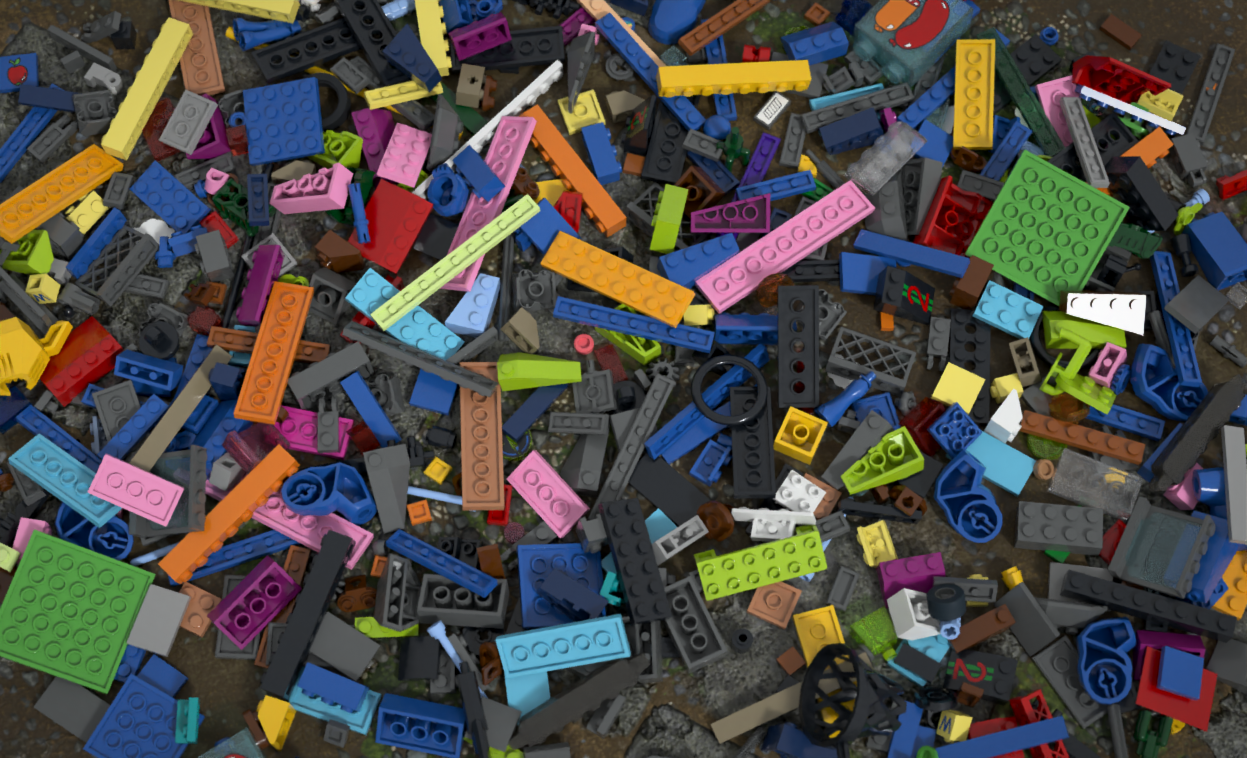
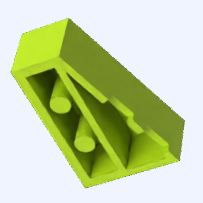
M666 184L664 191H660L651 224L655 229L649 250L665 254L673 253L689 189Z
M621 304L618 307L614 308L616 310L637 314L634 309L624 304ZM594 327L595 331L644 366L661 356V346L657 341Z

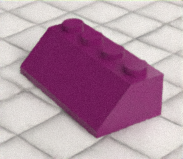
M369 108L352 112L357 134L363 139L362 150L368 168L376 172V175L373 177L375 189L381 179L392 184L396 183V181L377 176L379 166L395 129L391 112L381 109L370 110Z
M259 245L258 251H254L252 262H254L253 269H249L247 275L249 283L242 292L243 304L242 307H238L236 318H238L240 325L257 327L262 323L274 281L278 282L285 257L280 245Z
M267 555L207 617L242 650L302 588Z

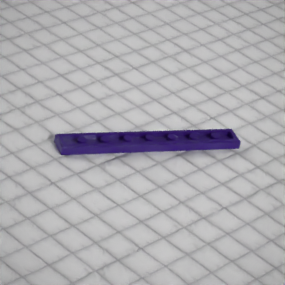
M762 133L738 188L763 181L780 144V138ZM736 193L731 202L738 201ZM717 233L715 238L729 233ZM732 233L736 240L739 233Z

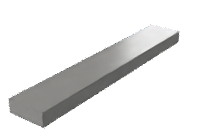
M1061 97L1059 103L1087 184L1094 188H1108L1110 182L1080 97Z
M1224 425L1221 428L1229 542L1247 545V463L1244 428Z

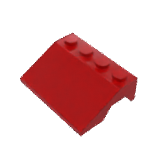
M1086 55L1073 63V84L1086 86L1127 104L1137 103L1140 95L1147 91L1156 96L1171 88L1170 83L1111 57Z
M950 175L941 178L919 235H915L912 243L970 259V257L964 254L993 202L977 192L964 191L953 184V177Z
M381 179L365 208L366 220H369L367 226L371 242L358 244L355 227L348 243L360 250L364 259L385 268L397 276L434 204Z
M91 316L69 333L59 354L49 357L50 361L43 371L40 380L62 406L65 407L72 402L73 398L86 389L89 383H96L115 368L116 356L124 351V349Z

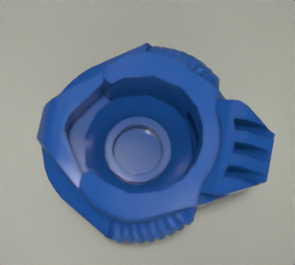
M447 163L439 165L432 171L434 179L429 184L427 196L429 198L428 201L434 204L433 208L437 213L449 217L464 210L469 189L464 179L459 174H455Z

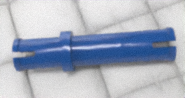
M354 183L349 184L348 188L355 220L353 226L356 227L358 244H363V242L369 243L371 242L367 226L369 220H366L360 183H356V185Z

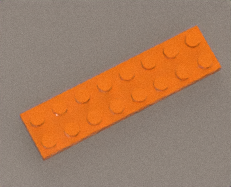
M274 281L234 410V418L275 425L313 298L314 287Z

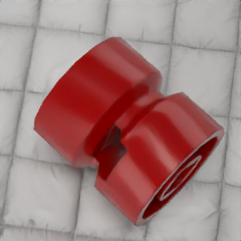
M744 44L742 63L769 62L771 47L760 46L756 49L754 45Z

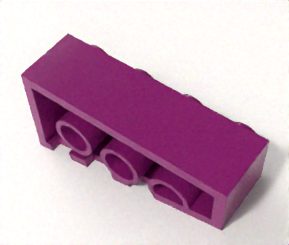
M770 193L691 212L690 233H770Z

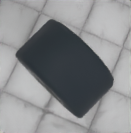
M941 584L931 588L927 593V605L930 616L941 621H950L963 616L966 612L964 590L954 584Z

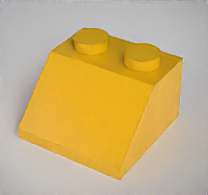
M790 406L774 441V450L810 465L828 422Z
M265 695L264 700H260L257 707L258 718L269 743L277 751L281 752L296 710L288 702Z

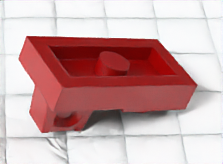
M1247 170L1237 173L1232 177L1224 175L1216 179L1219 197L1222 200L1247 190Z

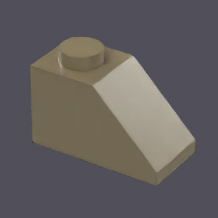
M625 90L620 92L614 91L606 95V106L612 123L627 120V117L632 115L633 109L645 100Z
M296 160L273 172L271 178L273 183L282 184L293 179L300 180L303 175H313L318 172L315 164L312 162Z
M521 307L504 324L501 330L523 352L533 354L540 347L537 323L531 314Z

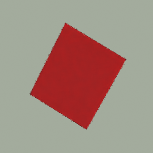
M1147 646L1136 704L1207 732L1217 674L1203 668L1200 698L1198 700H1192L1158 689L1157 681L1161 651Z

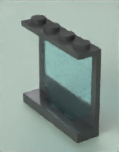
M191 445L190 450L162 453L149 472L184 487L182 495L167 527L130 511L129 535L144 538L204 531L207 448Z
M1139 496L1108 571L1113 578L1184 599L1186 593H1189L1192 588L1194 574H1197L1199 571L1200 559L1207 552V542L1210 536L1214 535L1215 523L1210 515H1206L1204 520L1152 506L1147 498Z

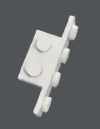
M739 507L738 509L732 508L731 511L735 521L753 522L751 531L752 541L772 542L794 536L796 524L816 525L814 514L807 510L796 512L787 509L776 511L767 508L756 510Z

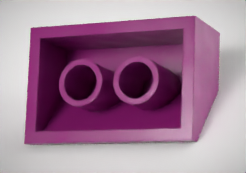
M501 12L492 14L483 20L474 21L468 26L457 28L448 33L459 61L511 40L507 19Z
M207 93L202 95V97L214 101L218 104V102ZM219 104L192 155L186 153L188 159L216 158L232 151Z
M941 552L879 562L876 568L885 609L889 608L887 599L903 588L928 593L932 588L934 576L946 577Z
M1136 630L1137 646L1133 648V679L1141 680L1147 646L1161 651L1162 647L1168 646L1204 658L1206 649L1201 636Z

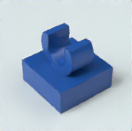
M519 228L514 231L516 233L517 246L524 252L533 243Z

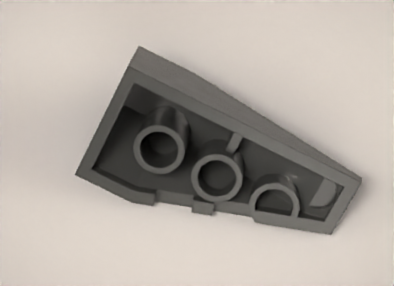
M589 32L574 38L571 45H568L565 51V56L567 57L568 113L571 114L594 58L595 32Z
M929 158L900 161L899 171L901 172L907 236L919 235L941 182L943 162Z
M871 410L821 476V479L836 490L845 486L841 480V475L855 462L861 460L886 434L895 431L890 423Z
M610 420L608 421L607 435L581 434L561 470L560 477L577 495L598 497L611 424Z
M406 444L364 452L367 473L384 534L397 531L398 529H405L410 459Z

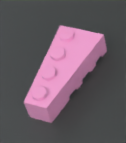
M339 162L333 164V167L330 169H319V173L313 175L306 174L300 180L293 179L274 186L269 204L283 214L344 209L349 192L348 185L351 184L353 173Z

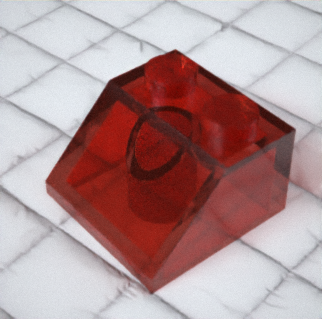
M925 397L898 424L900 427L905 426L916 446L924 454L932 457L941 446L927 429L946 410L941 402Z

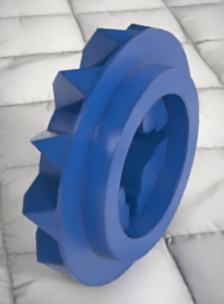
M1121 365L1114 375L1111 390L1116 395L1122 393L1128 385L1131 376L1129 365Z

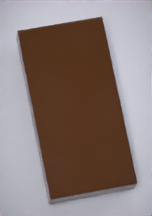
M1113 14L1107 18L1099 29L1128 50H1131L1142 36V34Z
M963 682L956 691L958 696L957 702L972 708L982 697L984 689Z

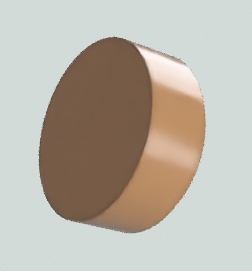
M1048 459L1037 460L1033 466L1035 477L1040 480L1050 479L1054 473L1052 462Z

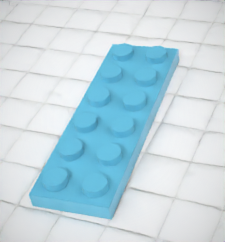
M369 268L345 297V300L377 324L370 314L400 291L373 269ZM419 305L385 330L396 340L443 360L453 356L465 342Z
M41 434L36 435L8 458L9 464L99 528L122 509V507L87 493L96 473Z
M621 614L497 636L495 639L506 678L625 658L631 655Z

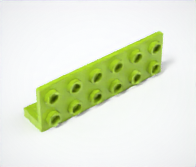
M816 525L795 527V536L716 556L714 549L694 554L706 600L709 601L826 570V559Z

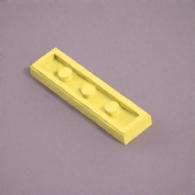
M408 81L365 91L364 97L369 109L372 110L443 93V87L439 82L429 93L416 82Z

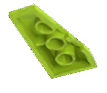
M327 130L323 132L325 153L307 156L327 169L332 168L333 164L338 162L344 167L358 168L363 139L348 131L334 133L333 130Z
M32 230L26 236L21 237L17 240L20 244L17 252L11 251L1 266L2 269L28 275L47 274L54 260L48 232L46 230Z
M1062 311L1042 312L1046 349H1078L1079 346L1064 338L1059 339L1061 327L1087 339L1092 345L1091 349H1104L1107 342L1124 349L1126 348L1124 329L1070 315Z
M518 352L502 354L497 362L498 381L502 391L582 382L581 363L577 361Z
M903 426L886 434L861 460L855 462L841 475V480L851 495L906 478L924 470V458L906 427Z

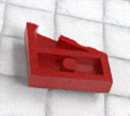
M563 191L553 207L576 232H579L583 193Z

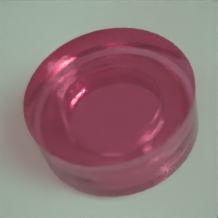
M517 522L509 523L504 529V537L511 544L516 543L525 536L523 526Z

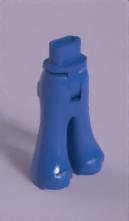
M242 18L233 19L234 36L236 41H239V47L242 51L271 41H283L287 37H293L294 33L301 32V27L297 20H294L292 24L278 20L252 22Z
M869 371L865 376L863 374L859 375L860 378L853 380L837 397L814 408L815 414L821 420L828 422L827 426L832 428L854 401L862 398L872 385L871 382L877 377L872 371Z

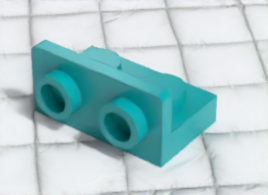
M608 571L599 595L605 597L610 604L620 606L621 603L625 604L624 598L617 596L618 592H622L617 573Z
M189 697V700H178L175 742L178 744H198L200 699L198 697Z

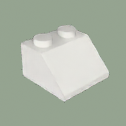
M1013 388L984 430L985 433L1003 443L1007 441L1012 442L1022 427L1019 424L1023 417L1017 390Z
M903 588L887 599L889 613L898 638L916 640L941 634L940 620L932 618L928 612L927 593Z

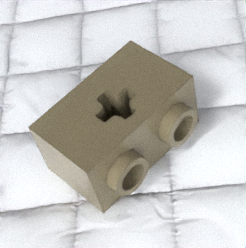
M462 64L456 91V105L479 107V102L483 101L484 89L482 87H485L487 75H484L485 67Z
M1029 338L1009 343L1022 387L1042 382Z

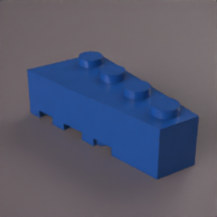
M729 233L659 257L657 268L661 277L691 289L695 285V281L737 255L740 249L733 234Z

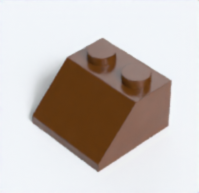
M692 165L674 185L689 189L683 211L689 218L691 212L715 207L726 194L701 167Z
M329 230L315 246L316 256L322 268L326 267L335 273L358 271L365 268L361 251L332 230Z

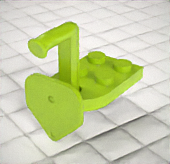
M1061 327L1059 339H1067L1079 347L1066 369L1058 365L1063 353H1059L1039 390L1052 396L1059 395L1065 391L1097 410L1108 414L1116 398L1113 390L1096 384L1090 377H1083L1077 374L1092 348L1091 343L1074 332ZM1050 376L1055 378L1057 383L1055 388L1047 384Z

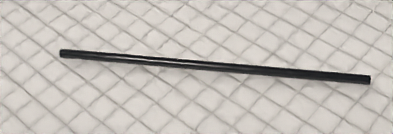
M271 163L266 164L264 174H267L268 183L274 165ZM246 235L221 322V328L229 327L246 267V262L241 256L251 249L254 237ZM212 386L210 387V389L207 391V393H206L205 395H207V396L210 395V391H211Z

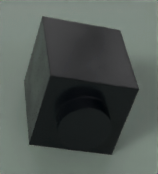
M120 21L119 30L111 34V39L116 49H135L137 32L132 21Z

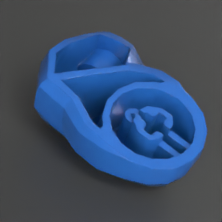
M656 0L648 22L650 35L662 44L678 43L681 37L692 31L696 26L698 14L706 0Z
M1150 344L1138 345L1130 376L1135 395L1149 403L1159 414L1168 419L1195 421L1201 418L1209 406V393L1203 383L1199 387L1180 385L1176 367H1173L1171 359L1164 349Z
M963 448L945 466L936 479L934 499L944 510L948 523L957 533L975 543H986L994 539L1000 532L1002 514L991 490L981 484L986 467L974 455Z
M341 462L322 467H310L299 471L286 480L281 490L286 507L290 511L303 516H324L336 510L349 522L359 526L370 521L377 513L376 503L363 478L354 467Z
M1224 467L1194 470L1192 476L1194 496L1199 502L1210 507V515L1227 520ZM1237 543V551L1247 550L1246 544Z
M61 502L54 523L59 539L119 561L128 556L132 550L134 538L132 535H129V525L120 519L117 514L99 528L67 504Z
M1127 616L1103 619L1088 624L1076 638L1079 656L1077 663L1079 682L1090 699L1098 704L1110 705L1117 703L1126 697L1131 689L1132 661L1127 652L1137 646L1134 630Z

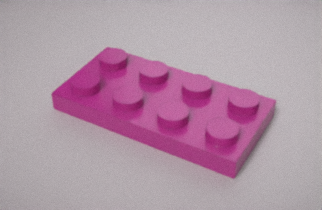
M282 406L288 411L289 416L283 423L269 424L264 440L267 445L277 446L280 444L283 448L344 460L354 420L339 417V452L318 453L317 412Z

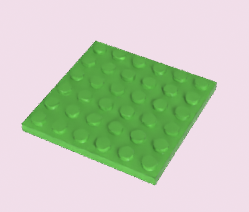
M1024 149L964 255L970 258L974 255L993 264V271L1059 306L1060 290H1083L1130 207Z
M34 529L0 608V657L108 694L127 647V640L156 574Z

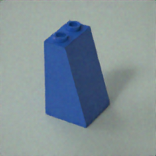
M1223 212L1209 213L1200 220L1193 219L1186 225L1182 233L1189 234L1192 252L1209 284L1219 291L1247 280V243Z
M1194 510L1191 516L1204 520L1205 516L1209 514ZM1212 515L1210 516L1216 526L1214 535L1210 536L1207 542V552L1205 555H1202L1199 571L1197 574H1194L1192 579V588L1185 595V598L1204 604L1209 600L1238 550L1237 543L1229 542L1227 520ZM1187 524L1164 576L1166 586L1176 588L1200 527Z

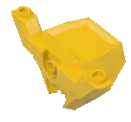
M17 317L0 321V395L11 396L6 383L11 384L12 380L17 382L18 378L26 380V388L30 390L37 384L50 361L49 357L59 354L73 326L69 321H57L49 327L46 335L41 339L38 338L29 325Z

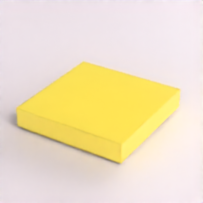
M594 89L579 94L572 114L568 113V97L558 100L569 135L581 132L582 127L601 122L605 125V119Z
M948 362L931 398L949 407L954 402H958L969 415L985 379Z

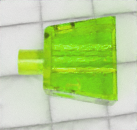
M885 607L850 625V635L859 644L863 643L874 656L881 653L886 661L896 657L897 653L892 646L897 643L898 637Z

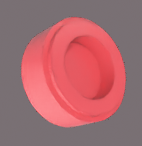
M588 334L578 335L574 340L576 352L581 355L591 353L594 348L593 338Z

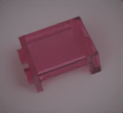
M258 422L257 425L239 434L235 430L228 433L222 446L241 468L249 474L278 444L287 451L290 443L273 424Z

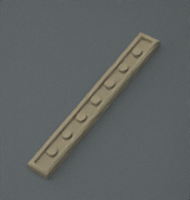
M217 344L213 347L130 460L129 464L148 472L151 470L212 386L208 378L210 370L215 367L216 362L228 364L233 356Z
M866 652L858 655L873 669ZM845 661L838 664L842 672H854L852 663ZM830 668L828 670H825L823 674L833 673V671ZM836 678L820 679L818 687L826 694L841 688ZM850 678V680L854 682L856 678ZM803 681L712 723L711 726L719 744L798 708Z

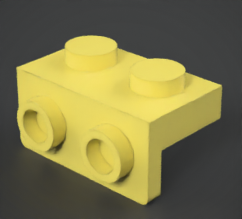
M1170 89L1156 96L1147 91L1140 96L1137 104L1149 109V112L1161 118L1172 121L1183 99V95Z
M94 190L78 199L80 203L76 207L72 205L65 212L67 215L65 220L67 222H74L80 228L79 231L83 235L110 208L103 206V199Z
M884 520L866 527H857L858 534H856L859 544L863 545L865 551L863 558L867 565L877 568L879 562L898 559Z

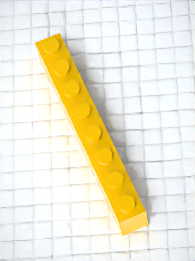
M808 60L663 66L658 67L656 81L659 97L671 98L682 95L690 97L693 95L747 94L749 92L803 91L808 89L810 85L811 74Z

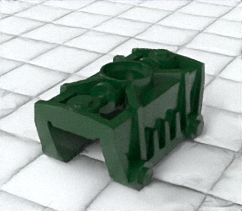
M345 167L353 173L351 184L354 183L356 185V183H360L365 210L370 188L373 187L372 180L376 172ZM349 192L344 209L324 210L327 212L326 214L338 223L353 226V222H355Z
M230 178L213 196V203L222 219H229L244 229L247 236L253 238L259 232V226H249V218L246 213H249L248 189ZM231 186V187L234 189L235 192H232V193H231V190H230L229 187ZM221 196H224V197H228V196H229V200H231V201H225V202H224V201H222V200L219 199V198H220ZM244 199L247 201L246 205L238 206L240 200ZM269 205V217H272L276 213V208Z
M1121 222L1108 246H1116L1136 254L1138 258L1147 259L1160 246L1163 237L1157 233L1148 232L1147 229L1143 230L1142 227Z

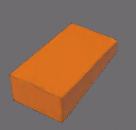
M880 312V330L893 331V315Z

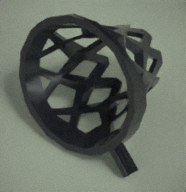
M828 644L816 654L808 666L801 685L799 717L803 732L812 744L836 750L837 758H850L849 745L857 738L890 736L889 732L897 731L902 723L895 716L906 712L907 702L898 695L904 693L905 690L902 685L873 670L857 655L855 650L846 644ZM837 657L852 663L854 672H842L834 659ZM829 665L833 673L823 674V672ZM836 678L842 691L829 697L818 687L820 679ZM850 678H856L857 687ZM817 693L823 699V701L815 705V698ZM890 697L898 706L889 709L883 700ZM855 699L853 711L841 704ZM829 706L839 714L832 724L815 717L816 712ZM885 721H888L890 723V725H886L883 727L878 726L879 724ZM819 725L825 726L827 728L825 730H822ZM836 731H840L835 738H829Z

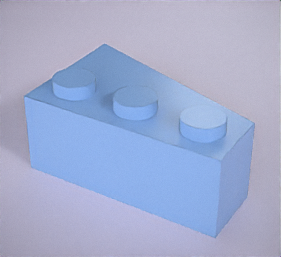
M480 273L474 281L471 291L466 292L445 321V326L453 333L474 338L486 332L489 328L500 292V278Z

